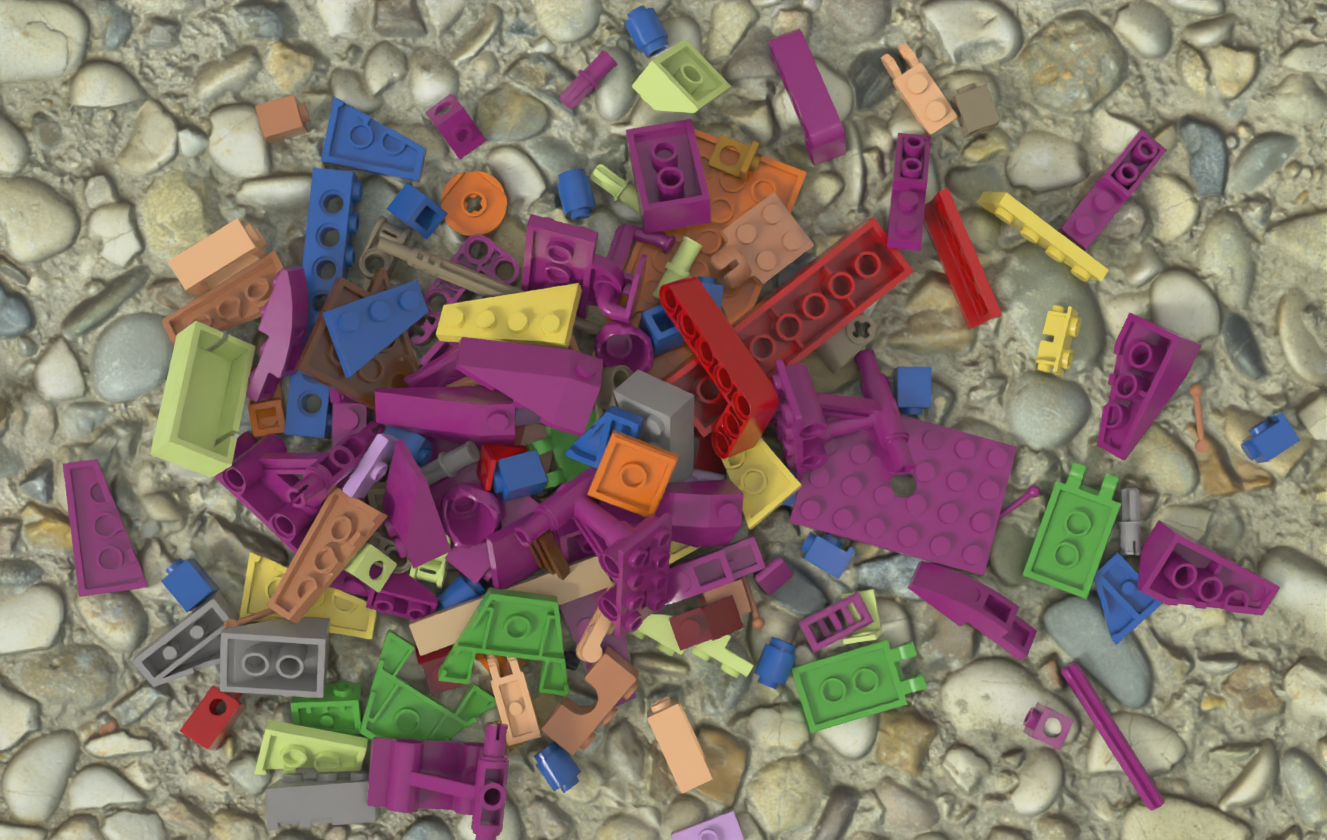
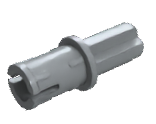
M468 441L448 453L445 451L441 452L438 455V459L424 465L420 470L429 486L446 476L451 478L456 476L457 471L479 461L480 453L476 445Z
M1130 487L1122 488L1119 490V503L1122 504L1119 511L1120 520H1116V524L1120 525L1119 553L1121 555H1134V553L1139 555L1142 551L1140 524H1144V520H1140L1139 490Z

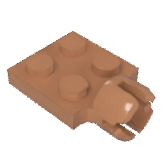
M773 192L720 232V235L724 238L725 245L710 257L708 264L713 275L727 265L730 267L731 271L718 280L728 290L737 288L750 278L755 280L759 286H762L813 247L814 244L775 192Z

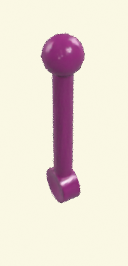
M1037 485L1029 486L1027 493L1000 511L998 521L1031 497H1038L1041 493L1040 488Z

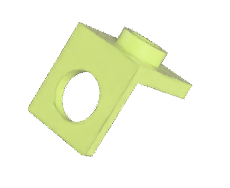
M366 542L343 570L356 576L375 591L380 592L397 566V563ZM376 561H381L383 563L381 575L376 579H371L369 575L371 565Z
M874 589L858 591L874 622L843 638V644L876 640L883 633ZM855 592L843 593V594L841 595V599H843V598H845V597H847V596H849V595H851V594H853V593H855ZM853 603L846 605L854 621L861 620Z

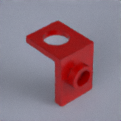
M494 443L481 444L480 460L478 461L476 475L485 491L491 490L497 461L526 453V446Z

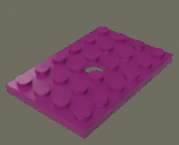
M900 414L904 427L907 428L909 433L907 445L916 465V468L910 472L916 482L915 491L911 496L899 497L894 494L890 482L895 474V469L888 450L881 447L874 427L830 438V442L823 444L828 457L827 462L818 468L803 472L804 479L800 480L802 487L797 491L788 523L984 576L1017 447Z

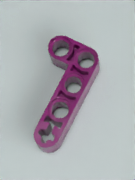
M796 29L769 39L768 46L771 56L804 131V141L812 164L816 166L846 155L845 133L842 123L802 31Z
M476 234L470 236L450 260L513 287L519 283L522 276L518 262L483 235ZM479 243L487 245L488 253L483 259L476 260L472 258L471 250L473 246ZM502 264L513 265L515 271L510 279L501 280L498 278L497 270ZM437 277L423 295L429 311L427 314L436 321L434 324L429 320L424 323L422 329L425 331V334L422 337L416 335L412 338L414 331L409 327L407 333L411 344L425 346L436 336L441 312H432L430 308V302L434 297H446L447 304L459 303L465 299L470 290L454 286L450 282ZM423 316L414 324L420 326L426 318Z

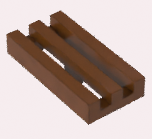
M546 531L528 546L539 568L544 570L546 567L548 573L552 575L556 573L561 580H564L571 572L551 531Z

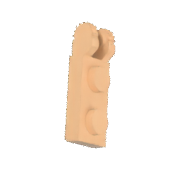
M904 42L898 46V49L910 70L901 74L895 60L888 53L882 56L881 60L893 79V85L927 136H931L956 120L958 116L922 62H918L914 52Z
M486 654L492 676L490 682L502 723L508 724L506 733L508 746L541 737L542 734L524 670L521 671L519 659L507 657L513 673L501 676L497 655Z

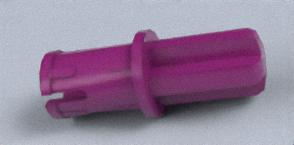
M602 50L584 70L580 69L578 71L579 75L559 95L560 100L569 109H574L593 89L597 90L599 88L598 84L618 64L606 51Z

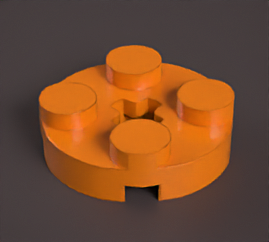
M470 171L455 175L445 185L441 194V208L448 213L444 220L453 231L464 237L476 234L486 236L495 232L501 226L507 214L508 201L502 185L495 177L483 171ZM478 196L481 197L480 205L482 209L479 212L476 210L472 211V213L468 212L469 205L466 200L469 197L472 199H476Z

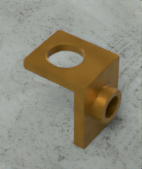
M720 135L708 165L745 181L748 172L755 174L762 155L757 153L759 142L753 140L751 146H748L725 135ZM734 147L738 150L740 158L735 165L728 166L722 163L720 153L724 148Z

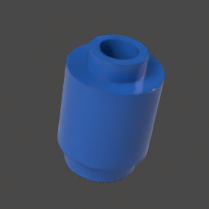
M642 5L627 14L629 19L624 25L640 53L643 52L646 58L653 57L669 47V43L666 40L668 34L654 8L646 9Z
M573 169L559 174L557 188L564 215L572 216V220H581L592 216L591 211L596 209V203L589 176H585L584 169Z
M459 575L437 597L441 602L437 608L441 611L482 596L487 589L481 582L475 584L467 576Z
M771 637L769 644L765 643L754 671L756 675H759L757 682L776 689L778 684L785 686L797 656L794 654L797 646Z
M555 741L533 756L538 762L536 767L553 791L560 788L565 793L579 782L577 775L581 773V770L569 753Z

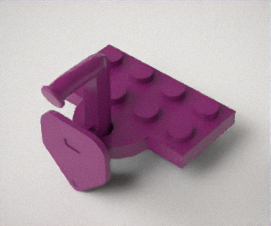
M531 214L526 231L522 290L532 291L579 283L582 292L576 316L586 319L589 305L599 307V310L611 319L629 323L634 316L639 301L648 257L646 254L641 255L635 275L623 272L633 241L656 246L663 249V252L667 254L672 249L676 237L674 235L668 236L661 232L645 234L643 227L622 224L615 231L607 257L596 254L598 232L582 226L555 221L549 217ZM622 293L629 296L626 307L614 304L619 301Z

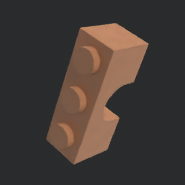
M607 646L602 652L601 658L589 667L584 676V679L595 688L598 700L589 706H579L565 696L544 721L541 731L572 756L578 748L584 751L596 737L593 731L600 722L606 725L613 718L618 710L614 706L621 697L627 700L637 689L639 683L636 680L639 670L611 647Z

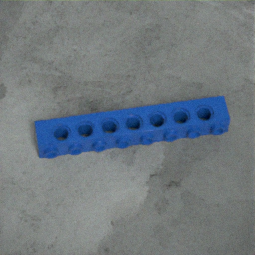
M313 168L302 264L306 276L309 301L305 345L320 315L317 308L318 301L322 297L329 295L336 278L343 277L347 280L348 267L354 266L355 248L351 247L352 234H357L359 216L354 214L356 201H360L362 197V181H358V176L352 171ZM334 198H342L343 208L341 211L334 214L329 213V202ZM333 230L338 231L340 234L339 242L335 246L327 247L324 242L326 234ZM328 263L335 264L336 274L329 280H323L321 277L323 266ZM297 371L296 374L290 375L284 434L330 439L333 403L330 402L329 387ZM313 395H318L322 401L321 408L316 413H310L306 406L307 400Z

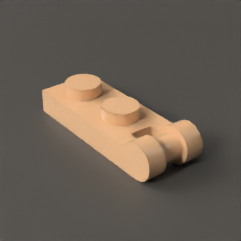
M597 607L576 648L577 657L582 661L590 663L597 662L601 658L602 648L600 644L606 634L610 635L615 629V625L601 613L599 607Z

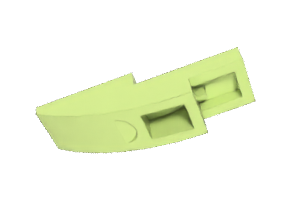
M653 612L643 620V623L635 632L631 633L642 640L645 635L656 640L655 647L669 656H673L674 652L680 655L684 652V650L680 651L669 621L670 617L675 616L674 614ZM730 634L714 641L709 640L693 646L691 650L693 654L705 661H709L710 657H713L722 663L721 670L735 678H738L740 673L747 677L754 666L749 660L725 647L731 638Z

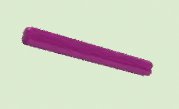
M1072 662L1061 670L1062 675L1142 801L1151 811L1161 807L1165 803L1163 796L1077 663Z

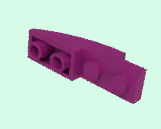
M1139 130L1072 210L1070 216L1058 229V232L1083 251H1086L1167 149L1145 131Z
M898 133L888 218L887 248L921 250L931 136Z
M299 265L282 268L273 280L272 286L274 290L270 300L261 311L260 316L262 320L258 330L269 335V337L263 342L260 348L261 358L248 379L250 386L246 396L255 402L272 398L280 379L297 373L295 367L304 350L309 311L305 271Z
M752 535L692 559L688 558L670 565L667 602L665 606L734 582L735 579L766 568L755 537Z
M925 561L918 563L907 587L958 626L968 622L1019 661L1028 656L1037 630L1016 615L1019 606L990 587L959 572Z
M373 563L369 570L370 578H378L383 568ZM344 570L340 572L329 586L330 588L346 591L350 594L368 597L366 608L374 609L381 613L406 617L413 621L435 613L438 604V598L429 589L405 572L392 573L380 592L375 591L356 576Z

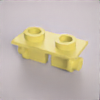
M1053 305L1052 310L1047 312L1043 334L1053 336L1054 341L1041 340L1035 363L1038 364V371L1050 373L1051 367H1053V372L1063 377L1065 369H1069L1072 364L1073 350H1070L1072 338L1077 337L1079 334L1081 318L1078 317L1079 313L1073 307L1069 306L1066 314L1065 307Z

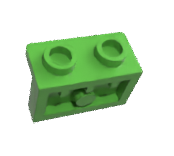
M340 681L326 684L323 698L292 696L291 711L293 724L348 735H362L359 730L363 719L361 707L362 683Z

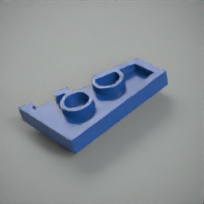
M334 96L321 162L420 183L427 150Z
M414 280L328 310L322 314L344 375L347 378L356 373L429 311L418 280Z

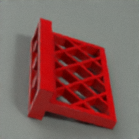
M948 188L941 190L930 202L925 203L923 223L968 329H972L1002 316V313Z

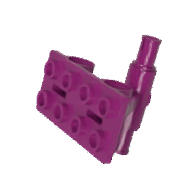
M872 349L862 350L854 357L862 378L860 389L863 398L816 392L806 365L793 364L785 366L783 359L775 361L776 373L771 374V380L779 398V405L774 413L776 423H773L777 441L783 442L784 445L783 458L785 465L789 471H794L797 480L804 479L803 472L818 468L827 462L828 457L823 444L830 442V438L870 427L875 428L881 447L888 450L895 474L904 475L916 468L907 445L909 433L902 422L896 400L890 389L889 379L880 372L875 353Z
M371 421L358 434H348L329 451L320 453H287L285 443L276 435L267 434L258 441L249 431H245L237 437L232 466L214 477L296 554L328 495L337 483L357 467L377 434H383L385 429L382 426L373 433L372 431L380 423ZM294 474H304L303 479L300 480Z
M591 467L582 471L571 481L563 483L554 494L540 503L532 517L514 528V534L522 545L528 547L546 531H556L570 519H573L597 555L601 568L615 582L611 588L598 597L597 605L601 613L615 625V636L622 639L629 632H635L641 626L644 619L653 612H659L667 602L673 517L667 512L660 518L655 515H649L635 527L625 520L619 521L594 502L596 498L587 495L597 470Z
M487 722L485 724V743L374 737L371 748L367 805L386 807L390 811L402 813L417 812L418 808L453 810L459 814L472 815L471 829L473 830L472 833L476 834L475 840H496V837L503 830L509 767L508 756H506L507 747L505 745L508 724L496 722V725H494L493 722Z

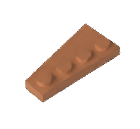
M272 251L162 319L161 321L171 343L175 345L177 334L195 321L223 332L261 317V311L270 300L274 290L272 284L275 276L282 268H286L276 251Z
M335 486L325 500L267 607L289 621L298 624L388 516L358 498H351L342 489Z

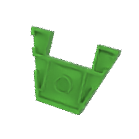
M489 587L438 671L439 681L469 684L476 653L543 661L537 684L538 692L568 696L569 686L557 597Z
M389 629L384 639L359 730L362 735L370 740L374 737L451 741L452 737L465 727L468 728L485 711L491 710L497 705L495 696L473 682L455 710H451L403 680L397 674L415 649V645Z

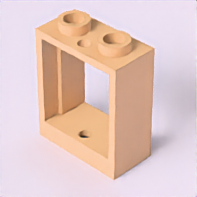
M237 218L172 258L168 263L184 289L200 297L268 255L264 248L268 245V242L258 228H254L251 223L245 224Z
M669 695L652 702L651 709L647 711V720L681 793L712 780V770L678 697L671 700Z

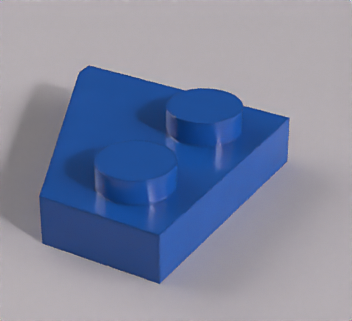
M612 405L584 432L582 437H579L570 446L565 456L597 469L613 430L639 439L644 418Z
M1117 551L1099 566L1094 580L1111 639L1116 645L1163 604V602L1138 590L1139 574Z

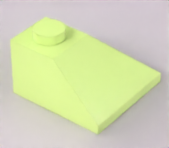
M685 39L652 60L632 87L654 110L696 113L728 91L731 85Z

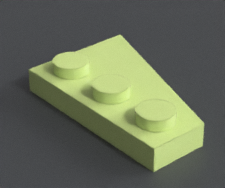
M267 720L254 775H266L267 770L283 769L284 774L297 773L298 768H315L319 772L360 771L367 749L368 738Z

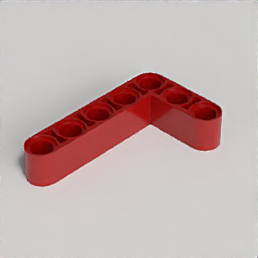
M692 275L662 285L659 290V299L663 309L728 402L711 434V444L715 453L721 459H727L754 448L779 405V398L774 386L697 277Z

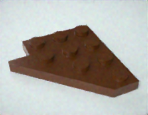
M384 268L376 269L367 291L343 277L336 278L295 367V370L374 411L375 389L409 388L404 378L419 369L407 330L351 377L346 378L322 313L391 289L392 286L387 271Z

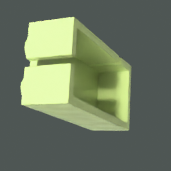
M195 321L176 336L150 455L212 478L232 466L237 438L233 437V435L239 432L256 346L228 335L207 351V348L222 338L223 332Z

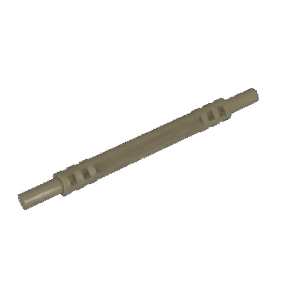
M382 236L376 248L407 261L408 266L487 298L526 292L416 246L411 249ZM576 316L573 329L596 338L601 325Z

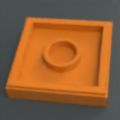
M613 430L587 495L643 517L655 515L678 461V454Z

